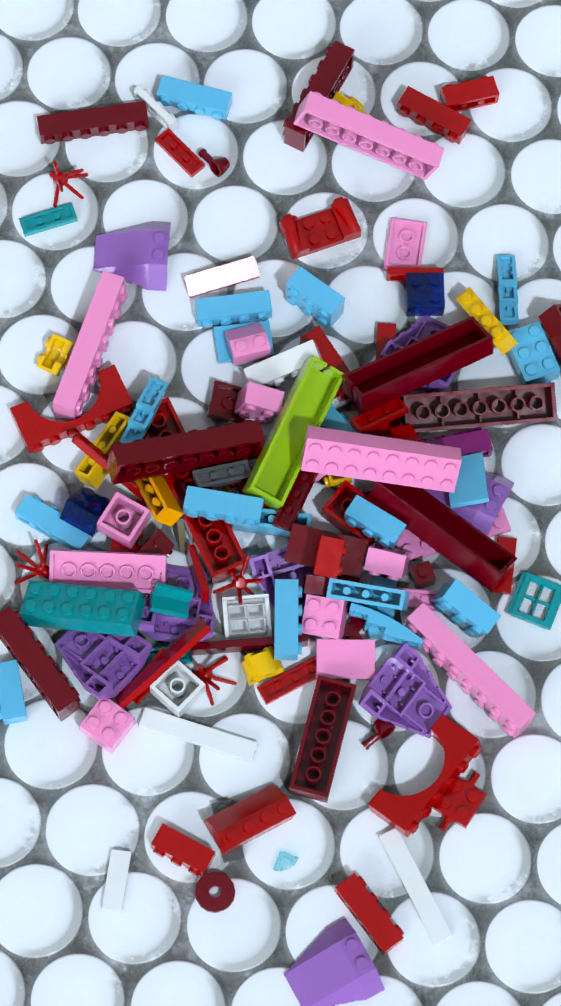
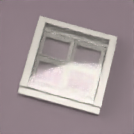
M269 593L242 595V605L238 603V596L222 597L225 640L272 637Z

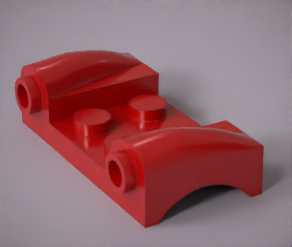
M343 197L334 199L330 209L297 219L295 215L287 214L279 222V230L284 236L292 260L361 237V228L348 198Z

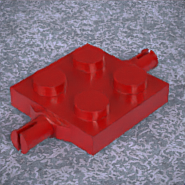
M473 771L468 781L457 777L454 786L448 788L444 793L443 799L432 807L444 818L438 826L440 830L442 829L445 832L450 823H456L465 829L467 828L487 796L486 793L475 786L480 774H476Z

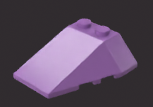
M152 221L96 235L93 270L100 273L106 271L122 276L127 283H134L146 290L166 291L171 222Z
M426 315L411 325L410 329L401 332L397 338L388 341L380 353V358L445 329L449 325ZM456 371L418 389L426 393L448 389L455 377Z
M485 472L489 502L452 509L449 492L425 489L433 497L488 536L502 505L514 486V482L498 474Z
M287 547L266 552L249 559L253 578L264 579V582H259L258 585L264 594L269 593V601L274 608L275 579H299L298 586H302L304 574L315 575L312 574V567L284 561ZM302 593V598H298V605H302V616H298V623H302L306 601V594Z
M167 565V585L194 591V595L189 602V616L187 619H181L150 612L149 601L151 593H147L139 629L153 640L175 643L203 618L211 628V631L199 642L212 637L216 618L210 594L208 602L202 603L190 568Z
M68 630L55 643V647L83 688L101 700L116 697L142 671L152 649V644L139 635L129 637Z
M406 642L383 662L363 689L359 705L373 717L388 721L393 725L426 738L432 736L430 728L442 714L447 716L452 709L440 686H437L432 673L424 665L420 654Z
M346 918L327 927L284 974L300 1006H332L363 1001L385 990L374 963L356 931Z

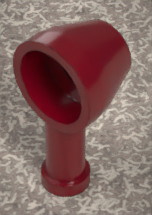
M205 148L201 149L198 153L200 157L209 163L211 171L217 177L222 176L230 167L226 157L214 159Z
M376 719L373 723L375 733L365 741H362L361 744L368 750L379 739L388 737L395 730V725L388 721Z

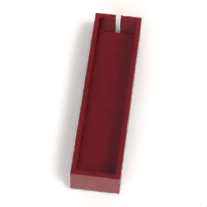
M471 316L342 375L344 393L352 402L354 401L356 407L364 414L492 355L493 337Z
M376 482L367 498L373 505L407 524V530L415 534L421 541L427 543L436 552L442 554L451 563L461 568L467 575L473 577L490 591L509 573L517 560V557L423 488Z

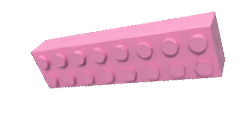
M310 91L300 103L293 122L294 125L424 180H427L439 167L444 148L435 142L424 140L419 135L410 134L403 128H396L389 125L386 121L375 119L370 114L361 113L351 106L340 104L337 100L326 98L318 92Z
M103 271L52 403L55 418L70 421L83 416L84 402L89 400L90 386L96 382V370L102 366V354L108 350L109 336L114 334L115 320L120 318L121 304L126 302L128 296L126 292L127 285L122 276Z
M307 425L301 456V471L454 493L462 462L461 448Z
M424 602L407 617L405 627L423 639L421 650L425 654L429 653L433 657V662L438 667L442 666L447 671V676L452 681L456 680L461 685V690L467 695L470 694L475 699L476 705L481 709L484 708L489 713L488 716L495 723L498 721L508 736L518 737L532 723L536 712Z

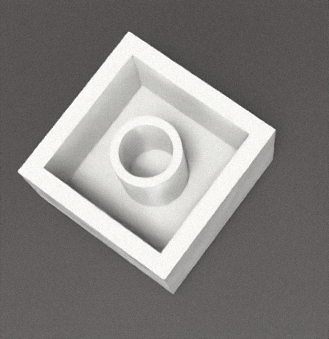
M179 660L149 686L150 693L178 718L206 691V684Z

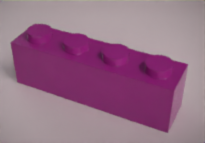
M476 428L467 433L456 432L452 436L447 437L440 435L432 440L420 439L423 443L461 448V456L483 453L484 458L491 456L493 451L488 429Z

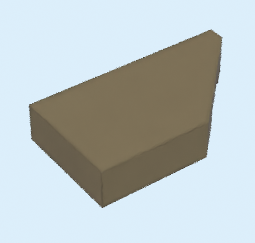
M181 516L172 527L179 551L183 552L187 551L184 518Z

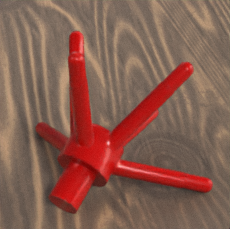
M53 161L55 171H51L49 174L53 178L54 183H56L53 207H57L59 191L63 192V186H66L80 199H84L67 182L68 179L87 177L88 173L78 174L84 171L82 168L63 173L59 171L57 162Z
M34 540L40 559L38 564L21 552H16L18 556L33 567L15 563V566L33 571V573L15 580V584L37 575L40 577L44 576L49 581V566L46 564L47 543L44 545L42 555L38 540Z
M249 554L246 555L240 575L236 576L234 572H231L230 574L233 577L232 583L213 590V594L235 587L237 589L239 605H242V589L249 595H254L247 587V583L264 582V579H245L243 577L250 559Z
M223 656L207 668H202L198 663V670H191L192 673L206 684V692L211 706L214 705L209 685L218 691L220 690V687L212 682L211 679L237 685L235 681L213 676L212 670L228 661L227 656Z

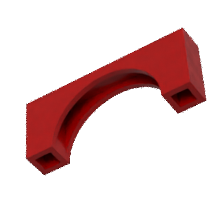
M115 364L97 371L100 383L98 399L86 414L77 419L63 422L46 419L36 413L28 401L10 408L11 416L29 454L32 452L38 453L49 445H57L65 438H73L77 432L90 431L96 425L108 423L116 411L128 415L133 410V402Z
M443 714L430 728L432 737L440 743L445 754L444 766L437 780L424 791L407 796L393 795L379 789L368 803L372 813L407 838L411 833L414 834L417 831L419 823L423 818H427L430 815L432 807L443 799L446 790L454 786L456 778L460 773H464L467 770L469 762L481 752L480 740Z

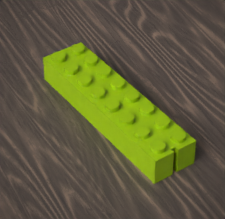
M314 355L304 361L242 492L249 496L264 498V504L274 510L283 507L301 469V456L307 425L321 427L341 385L342 375L345 374L333 366H329L321 372L320 370L325 368L327 363Z

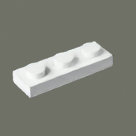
M138 85L134 89V99L145 101L147 111L166 129L169 128L174 132L177 129L175 116L171 112L168 113L161 102L155 101L147 89H143Z

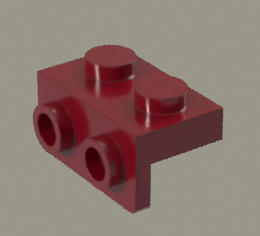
M157 529L134 553L167 554L168 558L173 551L171 549L175 545L160 529Z

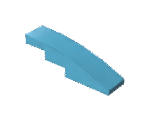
M496 255L499 321L502 325H518L515 255Z
M151 376L136 403V408L128 421V426L120 442L130 443L137 439H144L169 383Z
M351 603L349 616L367 620L366 628L384 632L383 640L399 644L406 642L410 647L421 649L423 639L404 625L373 609Z

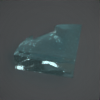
M280 850L273 870H287L297 863L299 857Z

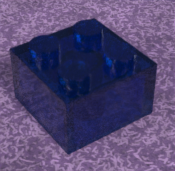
M406 273V316H443L445 309L444 273Z
M83 486L66 500L60 519L93 537L99 532L97 530V521L110 503V500Z

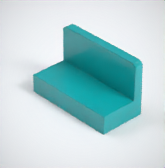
M157 583L150 594L149 611L187 619L189 616V602L194 595V591Z

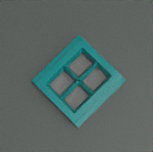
M523 571L507 614L550 630L561 604V585Z

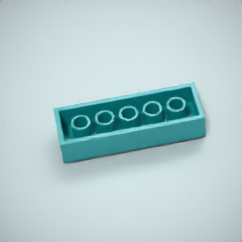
M29 580L19 614L25 626L136 637L145 601L141 591Z

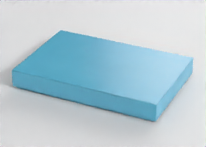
M269 320L213 327L218 364L233 362L224 331L261 323L265 329L271 347L270 357L274 356Z
M483 453L461 456L462 462L454 493L449 492L451 509L489 502Z

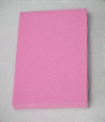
M391 217L383 270H387V267H421L427 222Z
M316 639V679L318 675L332 679H372L375 674V640Z

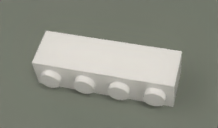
M312 339L244 368L247 380L267 387L280 386L288 379L297 378L307 358L314 355L322 361L323 359L317 344Z

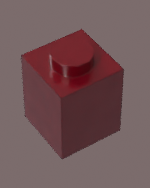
M429 560L411 566L409 574L415 589H423L434 585L436 576Z
M304 574L302 593L326 597L329 578Z

